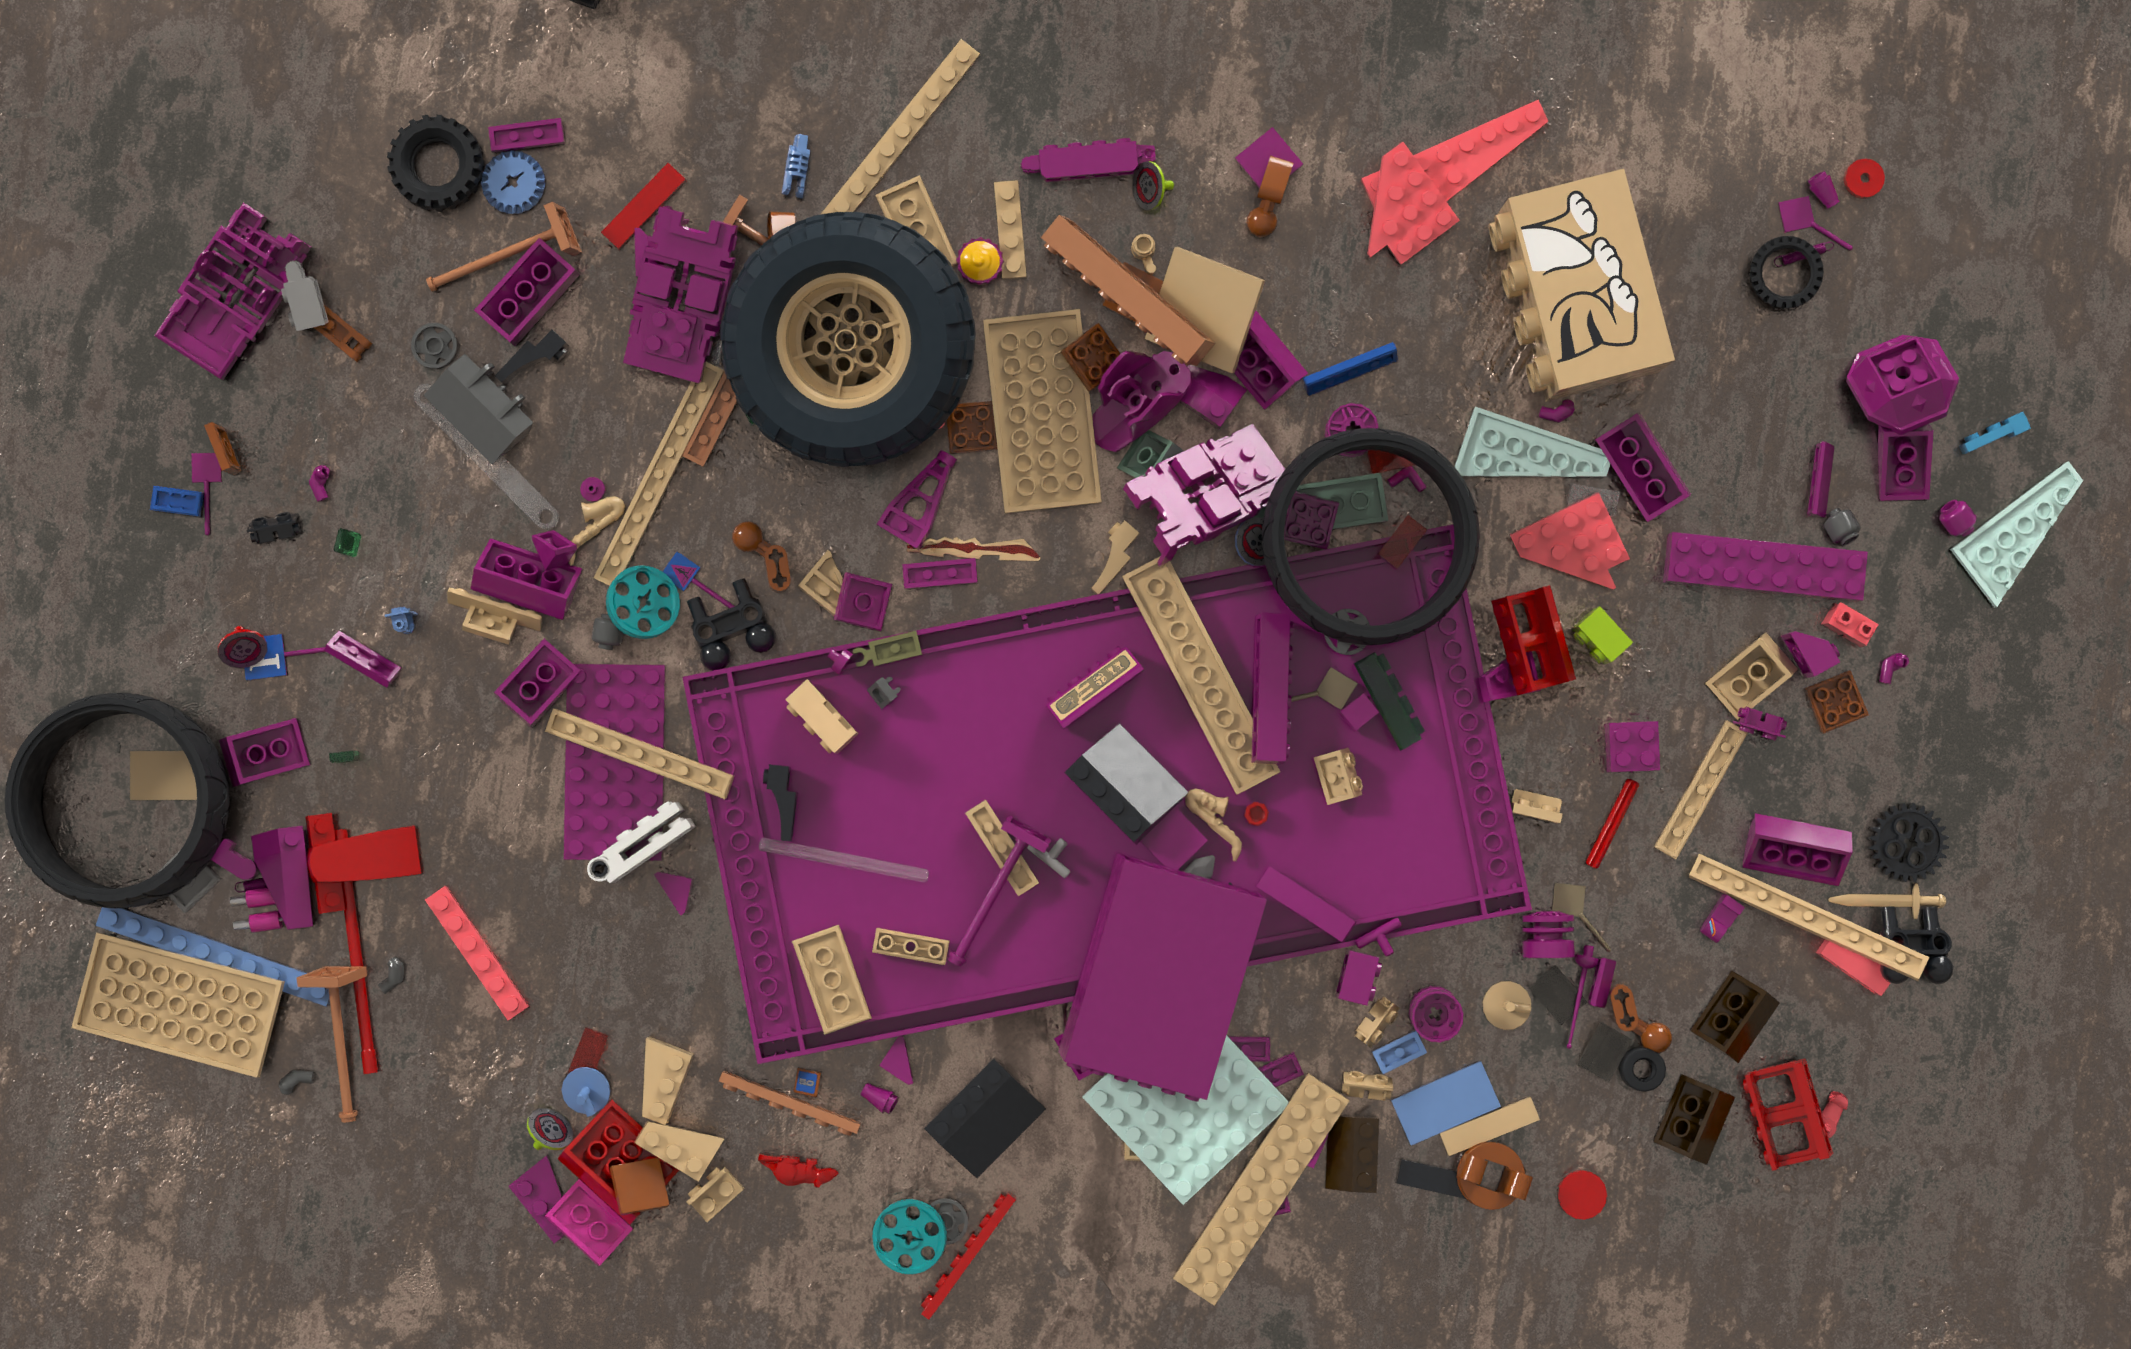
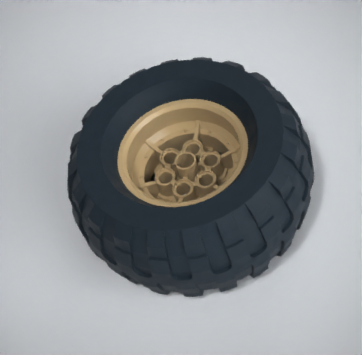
M833 212L815 215L781 229L747 259L727 296V305L721 323L720 335L724 357V371L736 395V400L743 412L758 426L762 434L772 442L789 450L792 454L806 460L836 467L873 465L898 457L914 449L931 437L953 413L962 398L973 369L976 328L969 297L962 281H960L945 255L921 234L908 226L880 215L861 212ZM844 293L839 307L825 300L833 295ZM871 300L878 304L884 312L872 313ZM849 308H854L858 311L859 317L856 322L848 320L846 313ZM827 316L835 320L836 324L833 330H827L824 327L823 321ZM807 321H809L816 330V334L804 341ZM873 324L877 327L878 334L875 338H870L866 335L865 329L867 325ZM845 334H853L854 344L850 343L847 345L845 343L847 340ZM894 338L891 355L884 348V343ZM822 341H827L831 345V352L828 355L821 353L819 350V345ZM864 349H870L873 352L874 357L871 362L863 361L861 353ZM841 357H846L850 361V368L847 371L841 370L838 366V361ZM827 364L829 366V379L821 375L814 366ZM861 371L875 377L869 382L856 385Z

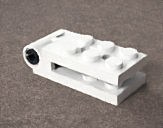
M668 801L657 808L659 812L654 817L647 815L636 823L638 828L633 831L627 829L616 837L618 842L603 851V854L599 857L593 858L587 866L588 875L594 881L616 883L694 829L696 825L691 819L679 817L668 825L670 830L665 833L659 831L648 839L650 844L628 858L625 854L627 850L685 811L680 802L672 803V801ZM602 865L605 866L604 872H600Z

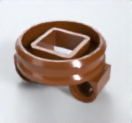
M1483 1142L1474 1145L1464 1153L1457 1168V1182L1463 1196L1472 1204L1489 1210L1504 1208L1516 1198L1526 1201L1533 1177L1525 1174L1519 1156L1508 1146L1496 1142ZM1485 1159L1505 1166L1496 1192L1476 1185L1481 1184L1488 1163Z

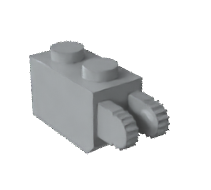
M292 260L286 264L288 282L283 283L284 288L281 289L284 302L289 303L291 312H288L291 326H295L296 331L329 323L317 279L312 276L306 277L302 268L303 265L297 260Z

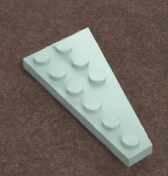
M1474 407L1454 467L1462 477H1606L1610 462L1600 448Z
M2069 461L2065 462L1950 549L1994 608L1998 607L2007 590L2011 588L2022 568L2026 566L2045 538L2050 527L2053 526L2065 505L2068 504L2083 482V479Z

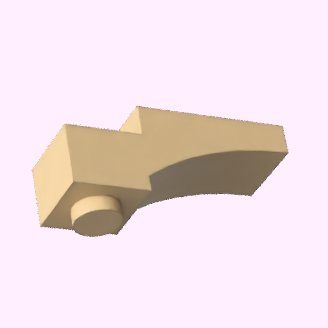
M1125 520L1122 524L1117 522L1108 532L1111 535L1108 541L1112 543V547L1101 576L1091 588L1096 595L1103 592L1131 559L1125 553V550L1138 537L1139 532Z

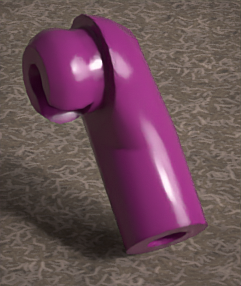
M1565 399L1555 409L1541 406L1539 418L1557 423L1562 422L1574 413V402Z
M325 465L317 466L309 479V485L317 502L329 498L324 485L329 477L330 470Z
M1895 653L1884 659L1879 682L1891 684L1893 672L1902 667L1905 668L1909 664L1908 656L1902 653Z

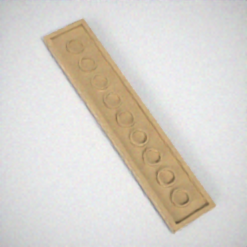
M1160 557L1123 575L1122 578L1233 790L1238 795L1280 773L1277 764L1251 763L1253 718L1171 562L1169 561L1159 567L1157 562Z
M1307 1073L1173 1277L1174 1280L1215 1306L1349 1103V1099Z

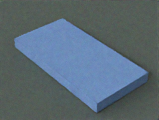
M1481 1061L1391 1099L1410 1145H1414L1501 1107Z

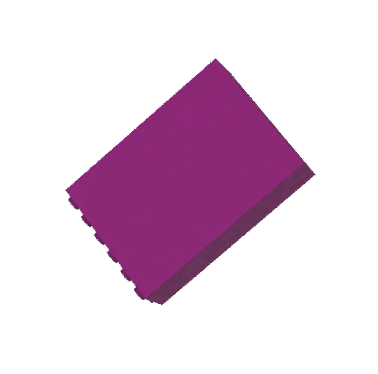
M1117 853L1058 1050L1063 1061L1067 1062L1066 1065L1079 1070L1081 1066L1091 1069V1073L1100 1076L1109 1073L1114 1075V1079L1122 1082H1128L1131 1079L1137 1081V1085L1152 1089V1086L1162 1088V1092L1170 1095H1175L1176 1092L1185 1094V1098L1199 1102L1200 1098L1207 1100L1267 899L1258 892Z

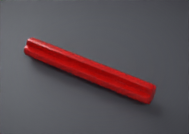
M1632 779L1626 780L1586 860L1588 866L1594 869L1599 868L1637 792L1638 782Z

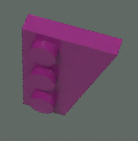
M1532 651L1526 652L1533 680H1538ZM1506 658L1478 678L1484 702L1517 696ZM1540 689V690H1536V691H1532V692H1529V693L1538 692V691H1541V689Z
M546 1155L508 1187L555 1244L565 1235L544 1216L563 1196L556 1175L553 1172L550 1158Z

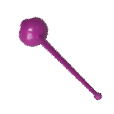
M1585 945L1583 955L1575 954V962L1582 967L1569 1042L1567 1044L1568 1049L1572 1048L1571 1042L1587 970L1596 967L1599 963L1598 958L1592 957L1594 946Z

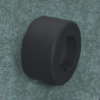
M1639 1046L1631 1048L1623 1055L1620 1060L1619 1072L1627 1086L1636 1091L1647 1092L1661 1085L1665 1078L1666 1066L1658 1052ZM1642 1059L1647 1060L1652 1067L1651 1074L1643 1079L1636 1077L1633 1071L1634 1064Z

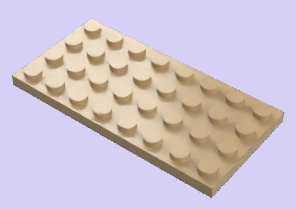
M1080 309L983 320L1005 514L1102 503L1090 394L1060 352L1083 334Z
M96 933L71 1028L258 1078L261 1075L285 981L104 933Z

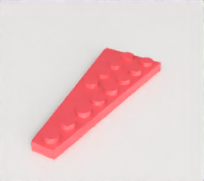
M1536 100L1413 156L1446 202H1448L1481 174L1546 125L1548 119L1539 100ZM1380 170L1361 179L1373 208L1375 206Z

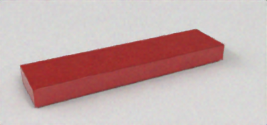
M667 163L601 233L620 250L635 234V228H641L659 210V206H662L686 182V179Z

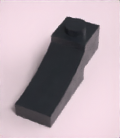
M551 329L536 346L527 341L499 370L495 377L506 385L516 375L535 364L550 360L552 363L555 360L560 361L568 353L567 348L569 345Z
M769 764V769H764L763 784H767V789L772 790L778 804L781 819V841L792 842L798 792L788 791L791 767Z

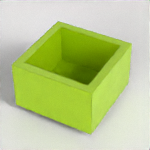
M1600 606L1592 609L1571 628L1575 632L1573 634L1575 640L1582 646L1584 644L1587 645L1591 650L1590 656L1598 664L1602 662L1605 665L1613 662L1633 643Z

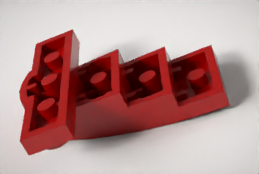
M332 813L305 817L310 847L306 856L307 870L312 882L315 883L319 914L345 910L342 882L387 879L421 874L415 826L383 830L336 840Z

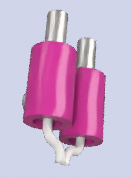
M267 887L246 890L244 896L230 897L231 906L247 904L248 908L275 905ZM278 910L250 914L249 920L233 922L234 930L250 928L252 933L281 929L283 926L282 917Z

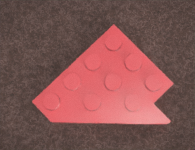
M1404 142L1399 143L1382 156L1367 255L1372 257L1387 246L1398 263L1402 265L1460 221Z
M1599 492L1509 534L1520 557L1610 589H1615L1616 586L1608 569L1630 559Z

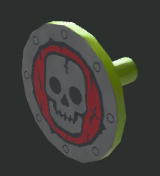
M1152 161L1142 162L1134 173L1132 187L1137 204L1145 210L1156 209L1162 202L1165 190H1172L1174 188V182L1172 180H1165L1161 168Z
M539 1108L533 1111L527 1119V1129L535 1141L533 1146L537 1150H541L543 1147L550 1150H562L573 1139V1130L570 1123L557 1111Z

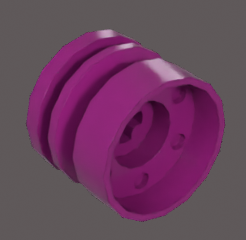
M1349 403L1340 406L1332 413L1325 426L1324 436L1326 438L1347 431L1346 429L1349 428L1350 424H1353L1354 428L1358 429L1379 428L1376 416L1369 408L1361 404ZM1354 450L1338 454V456L1353 459L1362 456L1368 450Z
M1536 911L1528 915H1522V922H1533V927L1522 928L1523 932L1533 934V939L1522 941L1523 957H1575L1574 941L1563 938V933L1574 931V927H1563V922L1574 921V915L1560 911Z
M1428 986L1422 988L1414 994L1409 1003L1408 1015L1411 1024L1422 1038L1430 1042L1441 1043L1450 1040L1458 1034L1463 1025L1464 1013L1461 1004L1449 990L1443 987ZM1432 1007H1435L1437 1010H1439V1016L1436 1018L1433 1015H1430L1432 1013Z

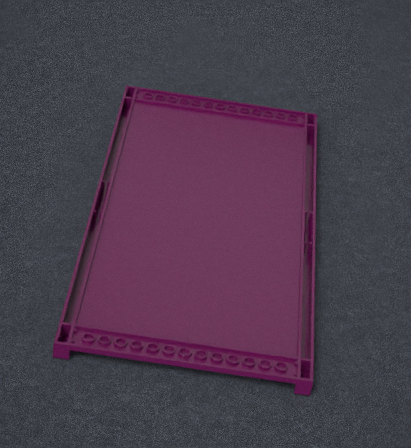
M1454 525L1287 557V560L1301 589L1316 605L1332 615L1341 609H1354L1362 613L1372 626L1389 624L1409 616L1420 609L1430 600L1443 583L1454 551ZM1244 565L1179 578L1252 718L1256 616L1261 612L1290 614V621H1293L1294 630L1293 635L1290 636L1289 644L1293 647L1292 660H1289V670H1292L1291 685H1288V694L1291 697L1316 691L1331 667L1358 683L1342 709L1363 693L1366 696L1370 694L1379 704L1376 708L1379 713L1357 731H1353L1339 713L1341 710L1319 696L1291 702V708L1288 709L1287 719L1291 721L1290 733L1287 734V744H1290L1289 758H1286V762L1277 764L1280 773L1238 795L1233 790L1129 589L916 630L922 655L875 667L873 660L868 661L863 667H857L856 663L863 661L864 655L862 653L853 654V650L856 648L869 650L868 642L896 635L682 677L699 762L735 776L727 799L705 792L757 1064L1073 1002L1117 853L1164 866L1141 841L1136 845L1064 773L1082 754L1119 723L1187 791L1203 789L1216 797H1229L1224 817H1221L1218 813L1215 816L1223 821L1222 824L1227 825L1230 830H1233L1242 842L1241 852L1237 861H1233L1232 845L1210 828L1205 821L1195 813H1192L1186 806L1184 797L1176 807L1208 841L1178 870L1184 871L1194 859L1213 855L1215 862L1210 879L1226 884L1231 882L1233 886L1258 892L1267 899L1247 967L1356 945V939L1395 918H1398L1402 925L1386 934L1387 939L1532 910L1490 701H1483L1478 680L1484 672L1467 588L1450 611L1425 631L1399 642L1383 645H1366L1363 650L1356 654L1343 655L1329 647L1324 634L1305 624L1287 607L1275 590L1266 565ZM1348 613L1351 619L1359 617L1356 614ZM1330 638L1332 644L1337 647V640ZM1352 644L1348 651L1355 650L1358 646ZM1119 646L1123 649L1126 646L1144 670L1067 728L1063 729L1046 705L1050 703L1047 698L1058 690L1063 693L1070 687L1067 683L1078 675L1081 679L1089 674L1087 669L1097 661L1101 664L1109 659L1107 654ZM832 649L840 654L844 649H847L853 654V657L840 674L831 669L834 661L827 657ZM882 677L884 679L892 677L893 680L888 683L892 690L898 687L901 690L897 697L881 710L867 689ZM807 679L859 733L838 754H835L833 751L829 754L820 744L822 739L816 733L812 735L803 726L805 720L800 715L795 717L786 708L789 703L785 699ZM1349 748L1355 757L1356 765L1354 767L1356 774L1362 781V795L1327 805L1314 757ZM769 764L791 767L788 791L798 792L792 842L781 841V819L778 804L772 790L767 789V784H763L764 769H769ZM984 800H987L1002 825L1007 817L1011 816L1052 839L1046 852H1049L1060 838L1066 841L1067 846L1056 859L1070 870V874L1063 878L1025 846L1021 855L1039 883L1018 896L1009 881L1006 880L964 956L967 959L966 963H963L960 967L948 960L951 951L956 952L1001 871L999 865L965 814ZM1253 802L1265 804L1269 811L1267 821L1259 826L1249 824L1244 816L1246 806ZM1008 833L1013 843L1016 844V837ZM1269 866L1356 921V924L1343 943L1256 887ZM840 925L872 1018L824 1035L792 941ZM876 928L950 940L946 965L873 953ZM908 942L906 945L907 950H915V944Z

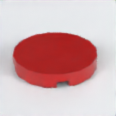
M1577 1170L1567 1174L1560 1182L1557 1198L1559 1205L1566 1214L1575 1219L1585 1220L1595 1217L1602 1211L1606 1204L1607 1191L1600 1177L1590 1171Z

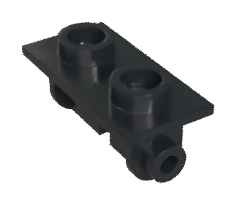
M284 512L276 515V518L266 519V517H259L252 520L247 528V533L253 532L250 533L252 543L260 544L274 541L273 532L277 531L279 539L297 536L298 533H301L299 523L294 524L296 523L298 513L290 514V512Z

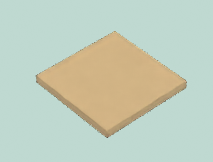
M1175 247L1159 295L1216 343L1202 359V362L1224 371L1235 373L1265 280L1183 248ZM1147 332L1145 339L1156 343L1153 340L1155 335Z

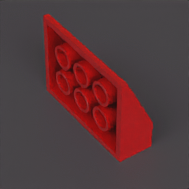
M611 1099L564 1149L558 1160L620 1216L610 1167L659 1157L634 1143L643 1127ZM659 1158L666 1186L680 1170ZM642 1212L622 1215L621 1217L631 1225Z

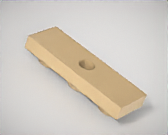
M876 928L872 952L946 965L950 940ZM908 942L915 944L914 951L907 950L906 945Z

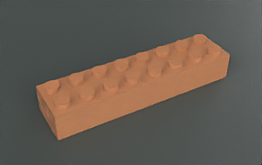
M1058 215L1041 238L1046 242L1044 246L1051 253L1057 254L1060 257L1063 256L1062 262L1066 266L1083 273L1080 277L1087 284L1093 285L1096 288L1099 287L1101 290L1098 293L1109 302L1112 301L1119 304L1117 309L1123 315L1129 316L1132 319L1135 318L1137 320L1135 325L1145 333L1148 332L1151 335H1155L1153 340L1162 348L1171 349L1173 351L1171 356L1179 363H1184L1187 366L1189 364L1197 366L1216 344L1071 219Z

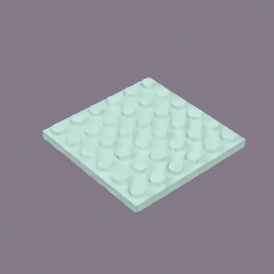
M1227 1035L1207 1100L1200 1098L1199 1102L1185 1098V1094L1176 1092L1175 1095H1170L1162 1092V1088L1152 1086V1089L1144 1088L1137 1085V1081L1131 1079L1128 1082H1122L1114 1079V1075L1106 1073L1082 1096L1183 1205L1275 1120L1289 1103Z

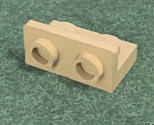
M1349 748L1314 757L1327 805L1362 795V781L1356 774L1354 767L1356 765L1355 757Z
M1519 789L1513 791L1511 800L1512 813L1553 823H1561L1562 813H1559L1562 804L1561 799Z
M726 1167L721 1171L715 1168L706 1177L709 1181L703 1187L698 1184L688 1193L691 1198L686 1202L688 1205H692L706 1222L712 1219L745 1189Z

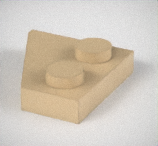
M829 550L826 551L801 581L798 588L834 616L843 578Z

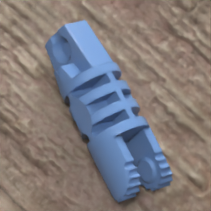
M796 135L793 146H789L782 194L784 195L789 194L792 179L797 180L795 196L803 198L810 150L807 149V135Z

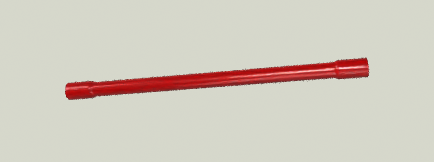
M347 829L334 830L336 840L348 838ZM342 882L351 966H363L353 882ZM364 977L354 981L353 987L362 1049L363 1074L378 1072L376 1051L373 1045Z

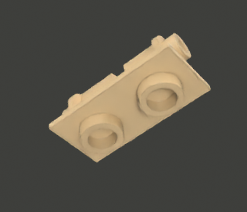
M1384 996L1381 1000L1378 999L1369 1012L1375 1017V1020L1372 1022L1365 1017L1356 1029L1357 1033L1355 1036L1362 1042L1364 1041L1369 1047L1378 1044L1383 1038V1031L1387 1025H1391L1396 1020L1400 1008Z
M1358 1071L1343 1072L1344 1083L1342 1084L1341 1093L1346 1094V1096L1363 1098L1364 1090H1369L1368 1099L1383 1101L1391 1099L1393 1091L1391 1077L1383 1074L1366 1075Z

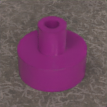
M590 477L582 482L580 492L587 501L597 502L605 496L606 487L600 479Z
M832 649L827 656L834 661L831 669L840 674L853 657V654L847 649H844L841 654Z

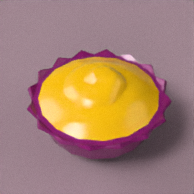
M982 237L978 239L971 238L968 243H963L962 249L958 251V258L956 259L958 270L961 272L962 277L968 279L970 283L975 282L979 285L989 283L992 279H996L998 273L1002 271V264L1004 263L1002 259L1003 252L999 250L998 244L992 243L990 239L985 240Z

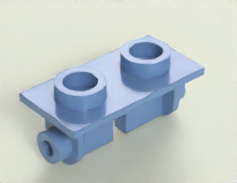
M398 607L391 609V613L385 614V617L392 620V626L395 631L410 634L414 630L413 616H417L418 613L411 611L410 608Z

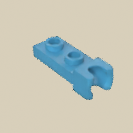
M2024 412L2001 421L2003 426L1998 422L1987 427L1988 433L1979 436L1978 432L1965 437L1966 443L1959 446L1962 454L1973 451L2007 434L2011 438L2031 429Z

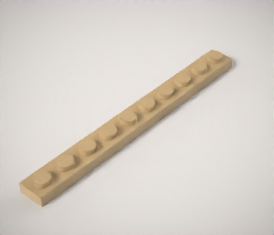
M962 39L957 43L821 214L855 212L980 57L979 52Z
M706 362L701 383L691 381L594 579L610 586L617 575L627 569L724 370Z
M1698 855L1689 874V878L1916 981H1919L1929 960L1928 956L1704 855Z

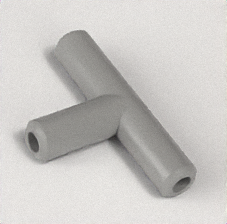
M1062 838L1056 842L1049 852L1045 851L1043 853L1030 845L1027 847L1029 851L1063 878L1070 874V870L1056 859L1067 846V842Z

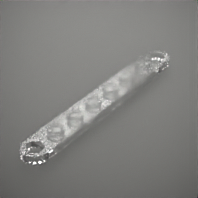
M421 384L415 389L413 396L417 405L537 526L542 529H551L556 526L559 520L557 510L504 456L494 464H491L431 402L423 403L421 401L420 394L424 390H429L432 386L431 384ZM544 510L551 511L553 519L547 524L542 523L539 518L540 513Z

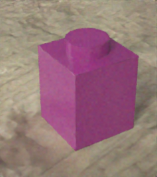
M1363 693L1339 713L1353 731H1357L1379 713L1376 709L1379 704L1370 694L1366 696Z

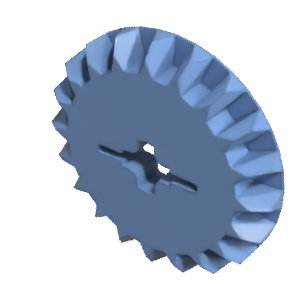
M511 150L509 152H501V154L493 157L486 164V168L482 173L481 185L484 196L494 208L504 213L519 214L530 210L539 202L545 189V177L541 166L533 157L522 151ZM508 177H519L516 181L518 186L515 188L512 185L508 187Z

